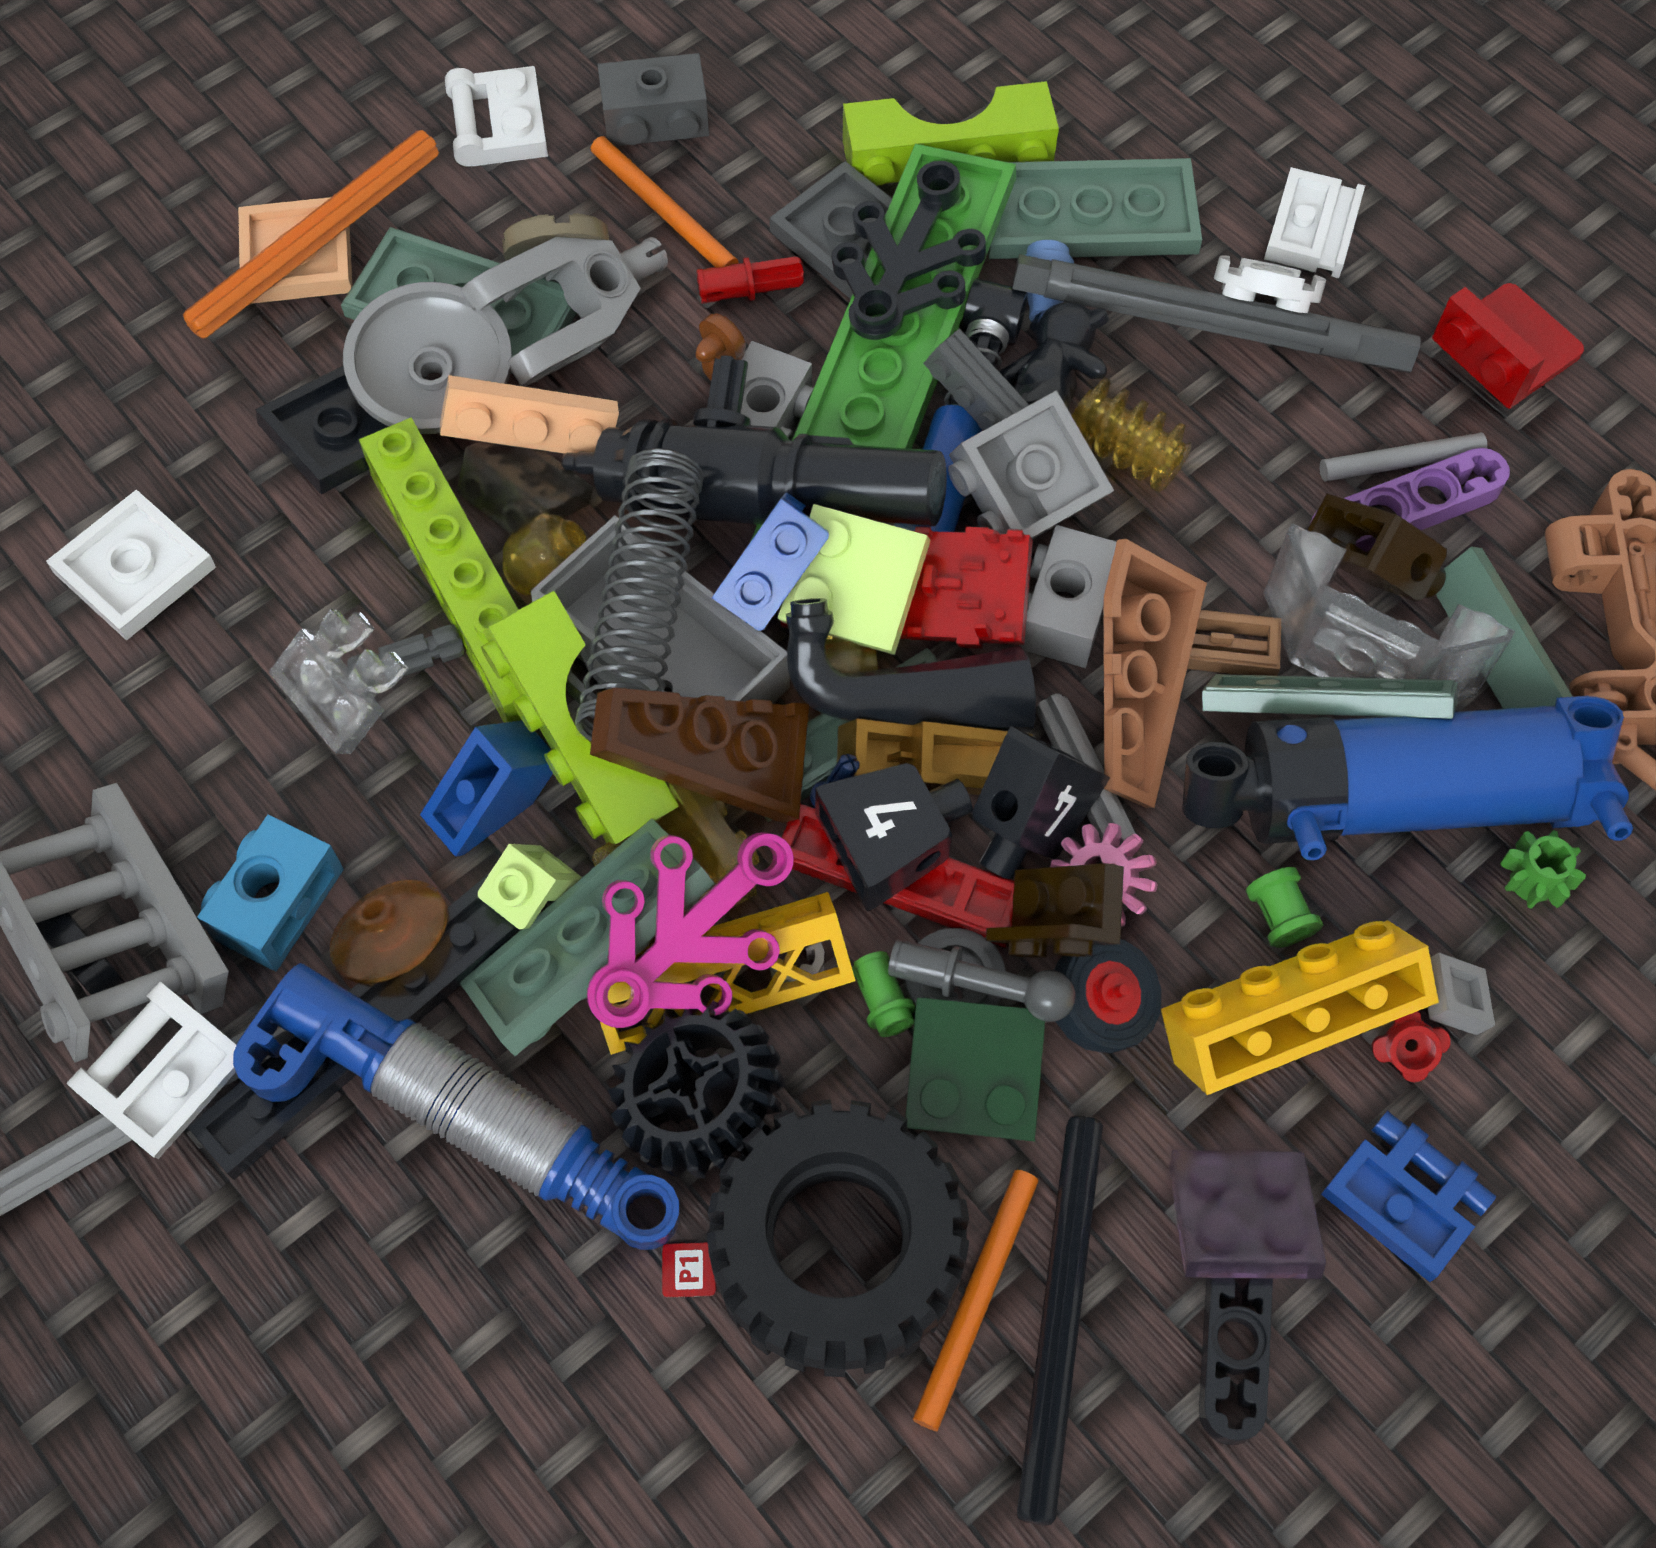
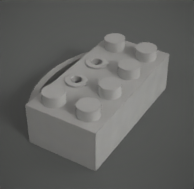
M613 516L531 590L532 602L555 591L586 644L577 658L584 663L587 669V661L592 655L590 645L595 638L594 627L599 620L597 610L602 604L601 592L606 586L604 576L609 570L608 559L612 554L611 543L616 536L615 525L619 520L617 516ZM624 525L621 527V532L626 530ZM632 533L623 536L628 544L649 543L637 538ZM620 541L617 544L618 548L623 546ZM635 548L649 555L667 557L656 549ZM624 550L619 553L625 561L634 559L648 560L635 555L630 550ZM617 557L614 560V565L620 563ZM660 562L674 568L676 571L681 568L675 562ZM633 565L649 572L670 573L662 568L649 565ZM626 566L616 570L623 578L631 576L647 577L631 571ZM685 571L681 574L684 586L677 591L680 594L681 602L674 608L678 619L674 624L670 625L674 629L675 636L667 642L671 648V654L664 659L667 663L668 671L660 677L664 681V686L671 688L672 692L679 693L683 697L698 698L710 695L725 697V700L732 701L770 700L773 704L790 688L787 651L763 632L756 630L712 599L714 593ZM614 574L611 576V582L617 580ZM648 577L660 580L673 588L678 584L677 577L662 579ZM631 582L643 588L667 590L661 586L646 582ZM623 583L613 587L620 595L644 594L657 597L669 605L675 601L673 594L652 595L642 593L627 587ZM610 591L607 594L608 599L614 597ZM628 599L642 605L661 606L646 600ZM620 600L610 603V606L617 612L639 611L655 615L666 622L672 618L669 610L664 612L640 610ZM607 608L604 610V617L611 614ZM628 617L636 621L657 623L641 617ZM611 618L606 621L614 629H638L653 633L662 639L669 635L666 627H638L619 618ZM604 625L600 628L601 634L608 631ZM625 634L633 638L653 640L651 638L635 634ZM615 635L603 638L612 647L631 646L648 650L658 656L665 653V647L662 644L641 645L631 643ZM599 642L596 646L597 652L604 649L603 645ZM612 652L600 655L601 659L608 664H629L643 667L654 673L662 670L659 662L632 661L615 655ZM625 652V653H628V654H630V655H635V656H640V657H648V656H646V655L637 654V653H633V652ZM596 659L593 663L594 669L602 666ZM570 670L567 677L566 690L580 704L579 697L585 690L584 684ZM610 670L596 673L598 677L606 682H626L640 685L651 691L659 687L655 679L638 680L621 676ZM623 670V671H626V672H631V673H636V674H643V673H639V672H635V671ZM588 694L586 701H589L593 698Z

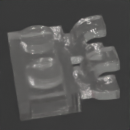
M330 609L323 618L319 631L300 629L270 669L269 674L335 753L351 754L384 712L383 708L374 699L376 695L397 684L409 668L396 653L387 652L381 660L373 650L365 649L357 659L351 672L340 659L341 656L363 644L374 631V627L362 613L353 612L347 620L339 610Z

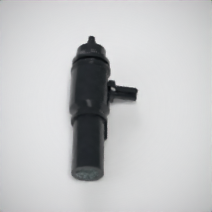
M726 355L721 356V359L715 358L708 405L707 408L697 409L694 412L693 426H680L676 420L663 418L661 421L642 419L630 428L608 427L602 431L597 441L595 452H567L562 457V467L565 470L576 471L579 474L594 475L597 494L603 501L623 503L622 492L626 487L625 477L628 462L633 455L643 450L654 448L669 449L685 454L699 465L704 476L702 491L699 493L700 503L694 509L696 520L763 525L779 500L787 492L805 505L802 512L809 517L813 504L877 522L936 526L943 512L947 485L946 463L941 451L854 445L849 438L813 436L809 434H799L793 441H790L780 428L751 425L750 418L741 414L748 362L745 360H735L732 356ZM652 465L636 471L640 478L651 476L668 477L679 480L689 486L695 484V480L690 474L682 469L671 466ZM648 482L661 488L682 489L678 485L667 482ZM629 492L627 495L628 499L632 497V495ZM647 498L643 499L659 507L669 509L686 508L678 503H659ZM693 499L690 500V501H687V503H688L690 506H691V504L694 502ZM637 500L629 504L633 511L650 509ZM690 511L675 514L683 519L691 518ZM655 515L657 518L669 519V517Z

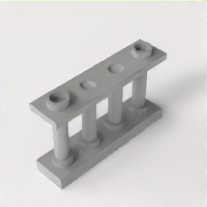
M117 783L93 790L91 816L85 818V825L0 851V926L43 1004L40 1012L48 1036L54 1043L64 1042L74 1063L88 1058L90 1023L151 1001L147 995L160 981L173 992L176 991L180 996L187 994L200 1015L223 1006L229 971ZM92 848L97 853L104 851L112 864L110 872L26 900H22L9 876ZM118 895L123 899L131 898L139 911V919L53 949H49L35 924ZM148 943L151 947L159 945L167 959L166 968L77 1000L63 972Z

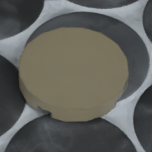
M579 213L569 215L570 223H555L554 215L549 216V214L523 219L509 226L503 233V255L505 261L554 237L609 240L608 226L596 217Z

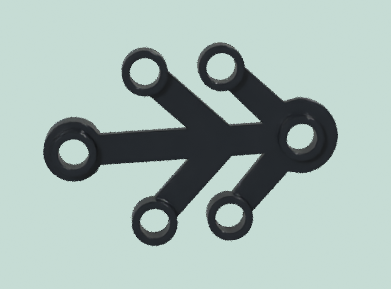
M933 161L927 163L919 170L917 174V187L920 203L898 246L886 225L885 210L881 204L874 201H866L855 207L853 211L855 232L861 238L869 240L885 271L879 284L874 285L865 270L864 252L858 244L852 242L841 243L832 251L831 259L834 274L838 278L847 281L855 297L849 308V320L852 329L859 336L871 340L884 339L895 334L901 328L904 316L934 304L943 309H953L965 301V280L960 273L951 270L940 272L931 283L901 293L906 281L954 262L964 267L976 266L981 264L986 257L985 236L976 229L961 230L953 239L922 250L940 213L953 207L960 198V173L952 163ZM867 218L876 219L875 221L869 223L863 222V220ZM968 245L977 246V248H975L974 250L962 249L963 247ZM846 259L856 260L850 264L841 263L843 260ZM946 287L957 288V290L950 293L941 291ZM878 314H881V315H882V316H879V317H872V316H875V315H878Z

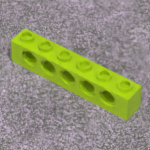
M412 417L359 439L372 479L450 624L455 625L458 629L464 650L503 722L522 720L513 704V700L520 697L508 675L501 679L497 677L481 649V646L488 643L483 631L518 611V608Z

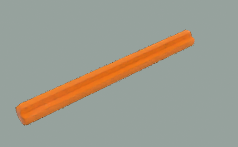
M417 130L185 310L183 317L190 330L202 339L208 338L433 161L439 152L436 147L437 143L432 136H429L423 130Z

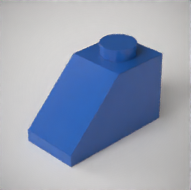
M522 720L476 726L420 813V816L455 857L465 855L534 803L553 774L544 757V754L551 751V749L535 731L531 733Z

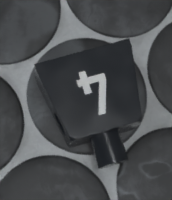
M1010 726L972 811L975 821L995 832L979 863L990 871L1012 880L1015 876V870H1018L1028 850L1055 859L1064 849L1061 842L1066 837L1071 838L1105 788L1110 777L1063 750Z
M909 763L838 780L815 788V814L867 912L878 907L944 863L950 856L952 833L948 823L964 817L973 811L969 794L959 779L929 791L916 767Z

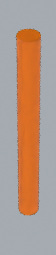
M600 136L593 141L591 152L715 268L739 263L735 256L605 136Z
M1014 1170L912 1419L917 1424L930 1430H939L1039 1182L1037 1177L1026 1171Z

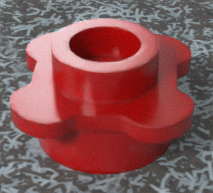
M1417 1011L1394 1020L1393 1025L1385 1035L1378 1036L1373 1040L1372 1053L1378 1061L1394 1064L1401 1071L1405 1080L1420 1082L1439 1064L1442 1053L1449 1049L1451 1040L1444 1028H1432L1421 1020V1015ZM1410 1039H1414L1417 1042L1416 1047L1412 1050H1408L1405 1047L1406 1042Z

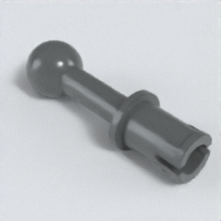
M900 939L895 941L888 967V974L890 976L942 989V995L950 998L955 986L1025 1003L1031 1015L1045 1022H1055L1063 1019L1071 1012L1075 1004L1076 994L1074 986L1070 979L1059 971L1043 970L1029 978L962 961V947L954 946L952 951H947Z

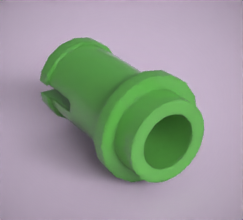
M877 951L856 960L853 963L852 970L870 1011L866 1019L869 1027L877 1029L881 1037H890L906 1031L914 1024L912 1014L916 1007L912 999L904 997L897 978L888 974L890 958L887 952Z

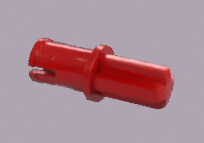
M796 256L750 263L749 257L743 258V263L716 268L696 269L702 304L741 297H749V300L753 301L755 300V293L799 287L804 283L803 265L801 259Z

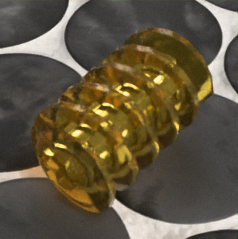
M1104 377L1094 388L1085 394L1072 414V418L1088 446L1094 444V452L1097 456L1104 459L1113 454V465L1121 470L1132 465V477L1139 481H1143L1151 476V489L1160 493L1172 482L1190 453L1192 443L1190 442L1186 445L1182 442L1186 425L1180 422L1169 433L1163 431L1167 418L1165 412L1160 411L1148 422L1145 420V415L1149 403L1142 399L1135 407L1128 410L1126 405L1130 391L1123 388L1116 396L1110 399L1107 396L1111 380Z

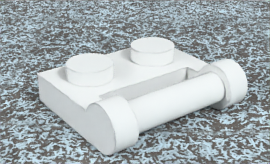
M535 66L474 74L465 68H455L447 72L445 87L448 97L453 102L457 134L453 141V152L457 163L472 167L548 157ZM488 98L493 137L481 138L477 135L473 100Z
M161 981L147 995L151 1001L87 1071L80 1068L67 1082L77 1094L157 1159L165 1153L236 1073L233 1066V1053L236 1044ZM172 1017L182 1028L119 1097L115 1096L107 1087Z

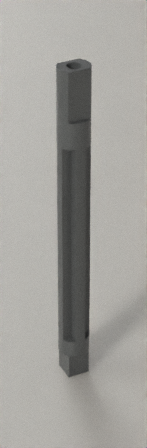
M1019 254L1013 277L1012 289L1043 295L1044 298L1078 303L1093 308H1103L1107 311L1405 373L1412 371L1421 345L1420 336L1309 312L1289 311L1275 305L1239 300L1222 294L1055 259L1050 261Z

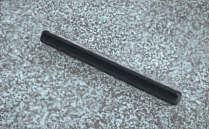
M1072 1116L1066 1125L1017 1506L1018 1519L1026 1523L1042 1526L1051 1525L1055 1521L1103 1131L1101 1121L1085 1116Z

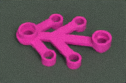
M766 832L755 833L746 838L738 850V864L685 914V872L692 863V849L687 841L674 835H666L656 840L650 852L651 862L658 870L655 943L636 961L635 918L640 915L644 908L645 899L643 892L637 885L627 880H617L609 884L602 896L603 907L610 915L608 964L593 974L587 987V1002L594 1016L610 1027L625 1028L641 1021L650 1008L698 1009L704 1013L708 1006L702 1004L700 994L706 985L712 983L719 984L722 990V996L718 1002L720 1005L714 1009L715 1016L725 1012L732 1002V990L724 979L715 974L702 975L693 984L658 982L655 980L674 962L744 963L754 970H766L776 963L780 952L779 944L776 938L766 931L753 929L747 931L741 937L702 935L756 884L774 886L788 877L793 867L794 858L791 847L783 838ZM676 843L682 849V860L675 867H665L661 862V851L666 845ZM767 846L773 855L772 863L764 870H757L753 866L752 855L757 848ZM620 889H630L635 896L633 907L627 912L615 911L612 906L613 895ZM764 938L769 946L766 957L760 961H752L748 956L750 943L755 939ZM617 982H626L631 988L629 999L621 1005L610 1003L608 1000L610 987Z

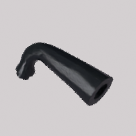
M809 598L790 602L791 612L786 614L789 630L787 649L788 672L796 691L806 703L817 711L845 721L865 719L915 725L925 721L1008 731L1010 726L1022 732H1030L1034 728L1036 718L1035 684L1030 659L1021 647L1015 646L963 658L912 666L846 673L834 668L826 654V638L834 624L833 612L828 610L827 599Z

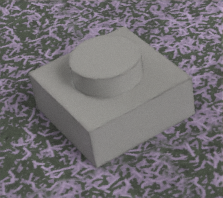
M1437 953L1430 957L1439 1003L1428 1007L1429 1019L1474 1035L1494 1027L1495 1020L1486 969L1442 953Z

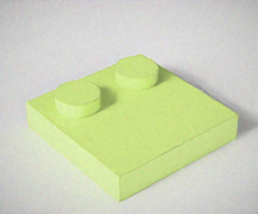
M813 504L810 518L829 531V538L783 601L777 619L787 624L786 614L791 612L790 602L824 598L827 599L828 610L833 612L834 624L828 636L895 655L931 540L925 534Z

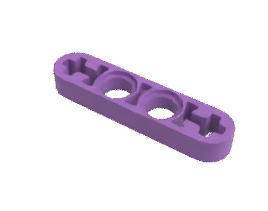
M1476 448L1345 497L1344 499L1370 507L1373 505H1386L1392 508L1398 516L1421 531L1495 501L1509 478L1510 468L1507 461L1499 453L1491 449ZM1474 471L1478 477L1468 480L1471 472ZM1487 475L1490 478L1489 483L1483 476ZM1424 486L1435 487L1444 493L1447 501L1438 505L1430 504L1420 497L1418 489ZM1370 535L1362 536L1357 540L1355 546L1367 552L1372 549L1375 539Z

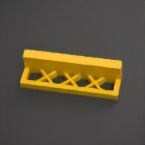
M829 892L712 926L702 935L741 937L744 933L753 929H760L773 935L779 944V954L785 952L787 954L783 960L778 958L772 966L777 971L767 988L751 993L733 984L741 967L745 965L744 963L674 962L655 980L658 982L685 983L705 974H715L727 970L722 979L730 985L732 997H734L728 1007V1011L731 1012L736 1008L746 1014L856 981ZM758 938L750 943L748 956L752 961H760L766 957L769 950L767 941L764 938ZM830 939L838 967L812 975L794 966L805 946ZM653 944L648 945L642 952L635 955V961ZM787 975L796 979V981L783 983ZM626 982L613 984L608 991L609 1002L615 1004L628 1000L631 994L629 984ZM708 984L716 990L706 1006H709L713 1000L718 1003L721 999L722 990L719 984ZM654 1008L646 1023H651L656 1028L663 1024V1019H660L664 1014V1009ZM685 1009L673 1010L682 1017ZM600 1021L611 1055L625 1051L624 1041L639 1044L646 1037L642 1026L619 1032L618 1028L610 1027Z

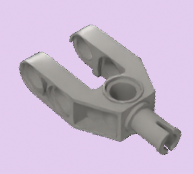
M554 237L481 273L463 286L461 291L471 308L478 312L502 298L505 302L514 299L526 286L544 277L547 282L550 280L559 282L564 291L567 304L573 311L577 312L581 319L533 343L508 360L511 365L510 371L518 384L526 387L595 351L617 330L641 289L637 281L655 272L664 270L668 265V258L665 249L649 257L651 251L662 245L660 241L653 237L643 240L642 243L622 253H619L612 240ZM592 279L600 285L601 289L596 287V285L592 282Z

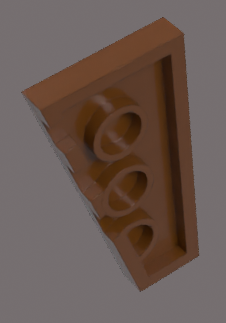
M611 688L597 693L590 755L781 823L799 819L809 704L790 703L782 705L772 704L770 700L758 699L732 701L725 700V697L704 695L696 698L683 697L679 693Z

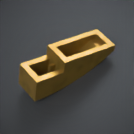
M855 719L838 726L837 762L842 755L851 754L855 756L860 763V767L854 776L909 763L916 767L929 791L959 779L968 794L980 795L1008 731L925 721L915 725Z

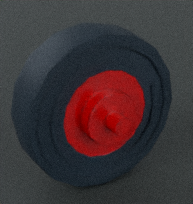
M1120 940V945H1093L1092 957L1062 956L1058 960L1054 970L1063 973L1070 979L1076 994L1075 1004L1071 1012L1063 1019L1055 1021L1069 1040L1085 1050L1113 1053L1136 1046L1154 1029L1161 1012L1162 989L1155 968L1141 950L1125 940Z

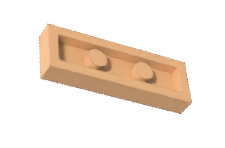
M448 375L440 419V435L565 454L567 452L578 453L579 451L595 452L597 441L602 431L608 427L616 428L619 416L618 402Z

